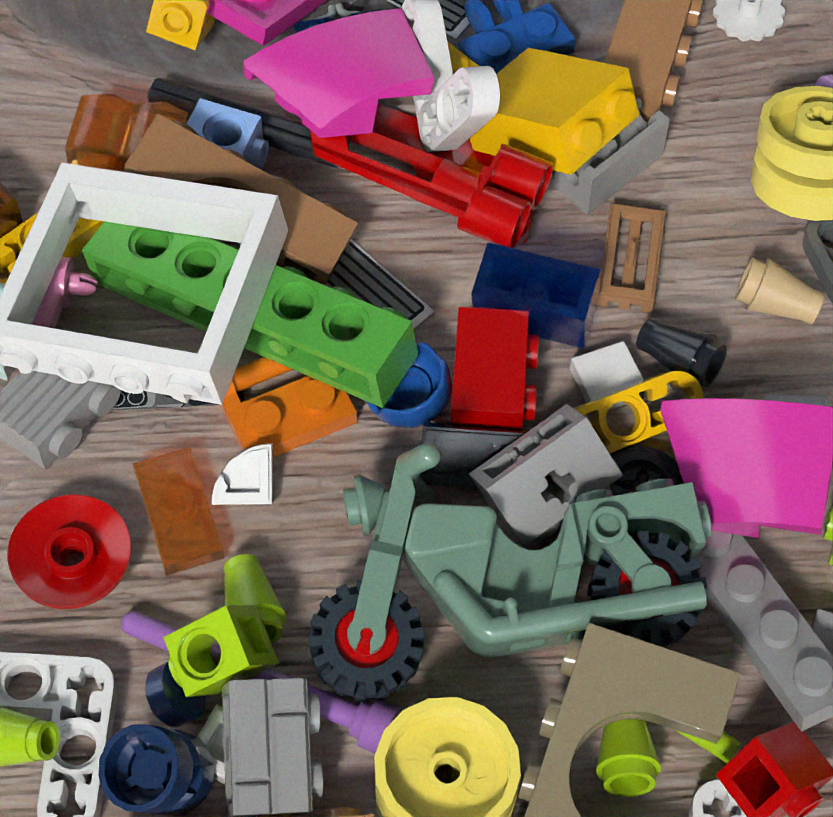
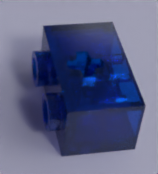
M487 242L471 292L473 308L529 311L528 334H537L542 339L584 349L599 300L600 269Z

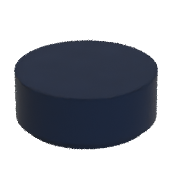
M168 662L149 672L145 685L146 698L152 712L160 721L170 727H180L199 718L203 714L206 706V695L186 697L183 688L174 680Z

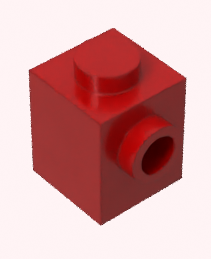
M795 722L755 736L716 776L747 817H783L786 815L788 817H804L823 802L824 797L819 790L833 778V767L805 731L801 732Z

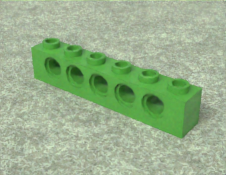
M104 221L84 246L82 252L92 276L98 281L97 285L207 332L240 246L233 248L212 238ZM275 265L244 346L249 351L381 408L385 406L418 356L412 321L408 320L401 312L390 307H383L381 309L357 299L354 294L342 287L334 286L330 288L308 279L306 275L296 268L290 266L282 268Z

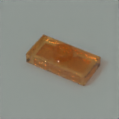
M188 447L133 463L165 575L224 559L223 548L191 448Z

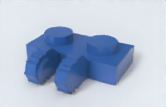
M468 0L464 5L468 22L476 34L459 41L458 50L478 66L492 67L496 74L527 48L563 55L574 52L576 38L549 3L523 14L519 0H493L498 14L501 15L504 21L496 26L490 11L483 5L482 1Z

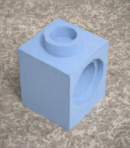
M200 98L187 125L193 128L202 138L223 149L228 148L240 153L248 163L262 170L267 159L269 143L263 140L261 116Z

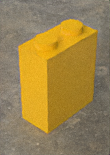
M527 48L496 74L500 90L498 112L469 139L472 149L475 151L496 156L501 148V144H506L551 161L553 163V171L572 175L639 116L629 68Z

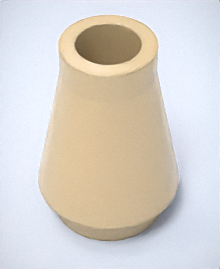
M755 258L749 261L735 294V300L746 304L745 310L801 320L808 324H812L815 321L825 297V293L812 288L770 258H767L765 262Z

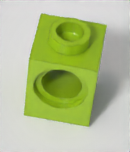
M225 605L163 637L170 654L168 659L170 672L176 683L183 688L186 697L221 693L222 686L228 681L247 680L279 664L256 605ZM215 640H217L221 648V659L218 666L213 662L211 654Z

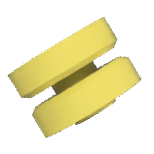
M823 86L794 87L776 93L763 104L759 119L756 140L758 145L753 160L750 180L755 194L770 208L790 217L813 221L833 220V88Z
M459 697L428 698L402 710L383 731L374 756L378 817L513 816L521 778L519 749L506 724L485 706ZM447 779L448 783H443L439 780Z

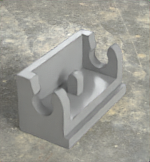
M638 97L636 102L639 116L572 175L554 171L549 183L587 215L663 155L670 118L658 110L646 123L640 115L642 101Z

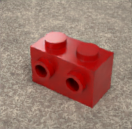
M458 307L451 424L522 429L523 420L534 421L536 385L525 384L526 369H537L539 335L528 334L529 311Z

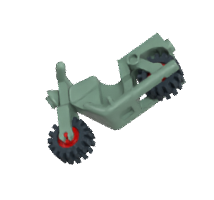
M432 443L419 445L402 453L397 458L390 491L385 490V486L360 474L353 475V488L343 489L349 526L361 524L363 536L370 535L374 528L375 532L369 548L363 579L357 580V586L347 588V585L344 584L336 588V594L331 598L326 596L319 604L320 610L317 615L313 614L310 623L309 648L313 666L316 667L320 679L325 685L328 683L333 687L334 693L343 698L346 694L354 697V701L357 702L365 701L367 698L384 700L387 699L388 694L394 691L399 693L404 689L407 681L411 677L414 678L419 669L423 656L425 634L424 627L421 626L420 622L421 615L416 606L412 608L408 603V596L401 590L395 593L403 554L406 566L466 646L474 654L482 658H494L567 645L571 636L580 639L584 638L588 623L667 648L669 644L673 642L676 644L687 634L707 605L706 577L700 578L698 571L702 565L697 558V555L705 546V538L711 536V521L707 505L704 500H696L693 482L674 485L672 479L648 481L636 487L637 492L613 496L610 489L589 491L578 495L575 498L576 502L569 504L564 514L559 536L549 547L541 550H527L505 536L496 524L497 516L495 511L490 507L434 504L435 493L420 478V473L435 467L441 459V452ZM629 534H636V536L632 538ZM584 559L587 563L595 566L587 596L591 597V601L574 604L580 570Z

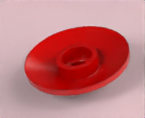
M69 494L53 497L39 503L20 519L9 540L7 561L16 585L31 600L50 608L75 609L101 600L117 587L128 570L132 554V544L126 523L113 507L91 496ZM71 554H79L84 557L76 565H62L64 559Z

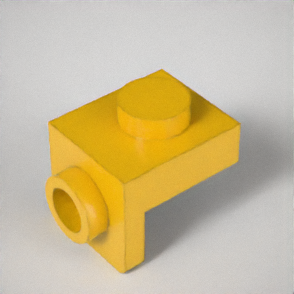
M153 0L146 32L196 51L214 26L215 17L208 14L210 2L209 0Z

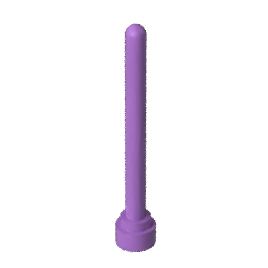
M137 611L126 613L121 620L122 630L126 634L167 652L169 651L163 637L178 630V628ZM213 644L211 650L212 659L215 665L218 666L221 659V648ZM269 668L247 680H271L294 677ZM307 683L308 694H317L320 717L349 728V736L358 739V747L374 754L378 748L383 731L402 712L401 708L379 699L373 704L363 700L358 705Z

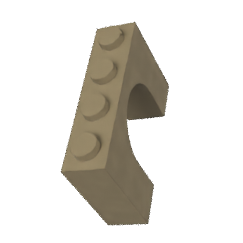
M588 623L583 639L571 636L563 658L560 673L570 676L563 701L551 697L544 715L539 735L549 738L550 741L543 762L541 764L530 760L518 798L529 801L525 817H581L575 807L570 791L571 767L583 743L597 730L611 723L629 719L645 720L717 744L722 737L741 673Z

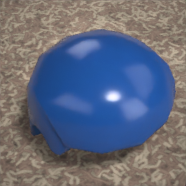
M426 342L416 344L418 356L385 406L381 408L367 402L372 412L390 426L417 428L422 426L423 422L435 420L448 404L452 387L448 365L445 358H442Z

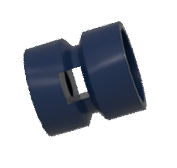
M132 724L118 730L106 743L99 758L98 776L105 795L114 805L126 811L182 815L196 809L207 798L214 782L215 765L210 750L199 737L176 729H166L149 724Z

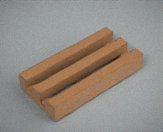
M617 203L610 204L596 305L607 307L608 301L619 302V309L629 310L630 304L641 305V312L652 313L666 210ZM624 218L630 219L622 284L619 287L611 285L619 220ZM645 221L652 222L644 289L640 290L633 289L641 222Z

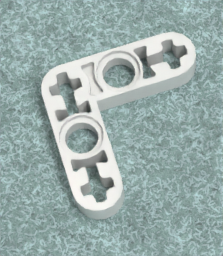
M405 0L402 5V11L434 75L431 94L413 96L421 142L427 152L458 149L498 112L500 90L497 75L490 66L464 67L458 69L453 74L439 1Z
M0 652V706L40 719L51 720L57 724L60 730L61 741L56 756L49 761H44L37 803V817H58L53 813L54 810L65 809L69 789L64 780L77 783L75 799L80 810L85 812L84 815H75L73 817H101L104 792L98 776L99 758L106 743L113 734L118 693L110 668L99 659L79 656ZM22 672H33L42 677L41 688L35 696L26 700H17L8 695L9 683L16 675ZM86 678H95L98 688L102 690L94 691L90 695L88 712L91 720L80 717L81 702L77 691L73 690V688H83ZM74 736H88L96 742L94 755L89 761L81 765L67 764L61 759L63 745ZM91 781V783H90L89 785L83 783V782Z

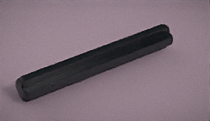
M162 78L154 79L148 90L147 98L150 108L189 120L200 98L261 116L263 140L268 141L270 147L334 168H342L314 155L310 131L300 122ZM346 138L348 150L350 151V140Z

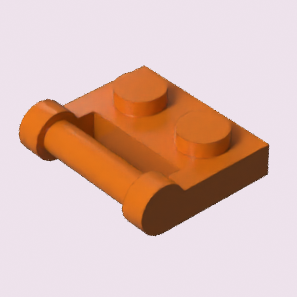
M265 357L236 368L223 404L220 405L242 451L256 445L273 443V457L356 424L357 412L346 392L309 376L241 403L236 392L293 370Z

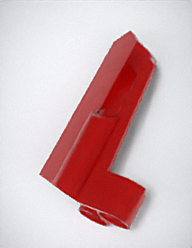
M380 103L377 104L372 133L319 138L309 129L311 146L316 157L409 196L417 202L458 217L457 229L511 251L521 243L527 244L533 212L537 209L546 193L553 171V163L551 161L506 144H501V148L496 156L473 150L470 139L455 150L427 152L421 142L417 118ZM346 138L353 143L412 165L416 176L349 151Z

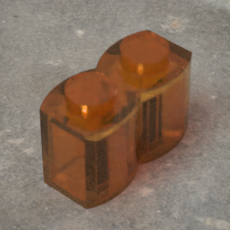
M110 93L83 95L80 98L65 145L67 163L123 172L125 163L157 114L171 121L187 124L189 120L188 112L167 102L133 104Z

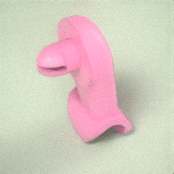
M61 257L32 325L55 328L63 309L69 307L72 296L93 294L97 289V279L88 273L75 272L73 258Z

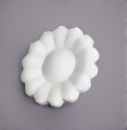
M715 0L713 16L717 19V27L725 30L727 36L737 37L742 42L747 40L759 42L764 37L774 36L776 29L782 27L786 10L781 6L782 0Z

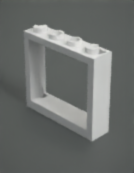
M61 163L0 295L1 365L18 368L20 373L23 374L31 373V371L54 374L64 380L77 384L93 381L114 385L116 388L132 394L148 391L170 395L184 403H188V400L192 399L222 405L288 234L287 224L278 195ZM79 217L241 243L198 353L32 325Z

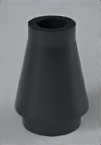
M649 318L643 324L636 340L637 349L649 354L670 372L683 371L689 373L703 387L710 386L722 369L727 353L726 346L717 342L715 334L663 323L654 318Z

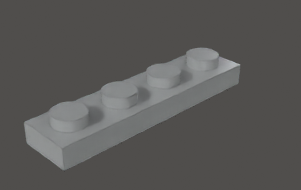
M711 531V536L705 538V546L697 555L702 565L698 571L700 578L706 577L707 589L705 591L707 600L801 732L833 717V656L742 535Z

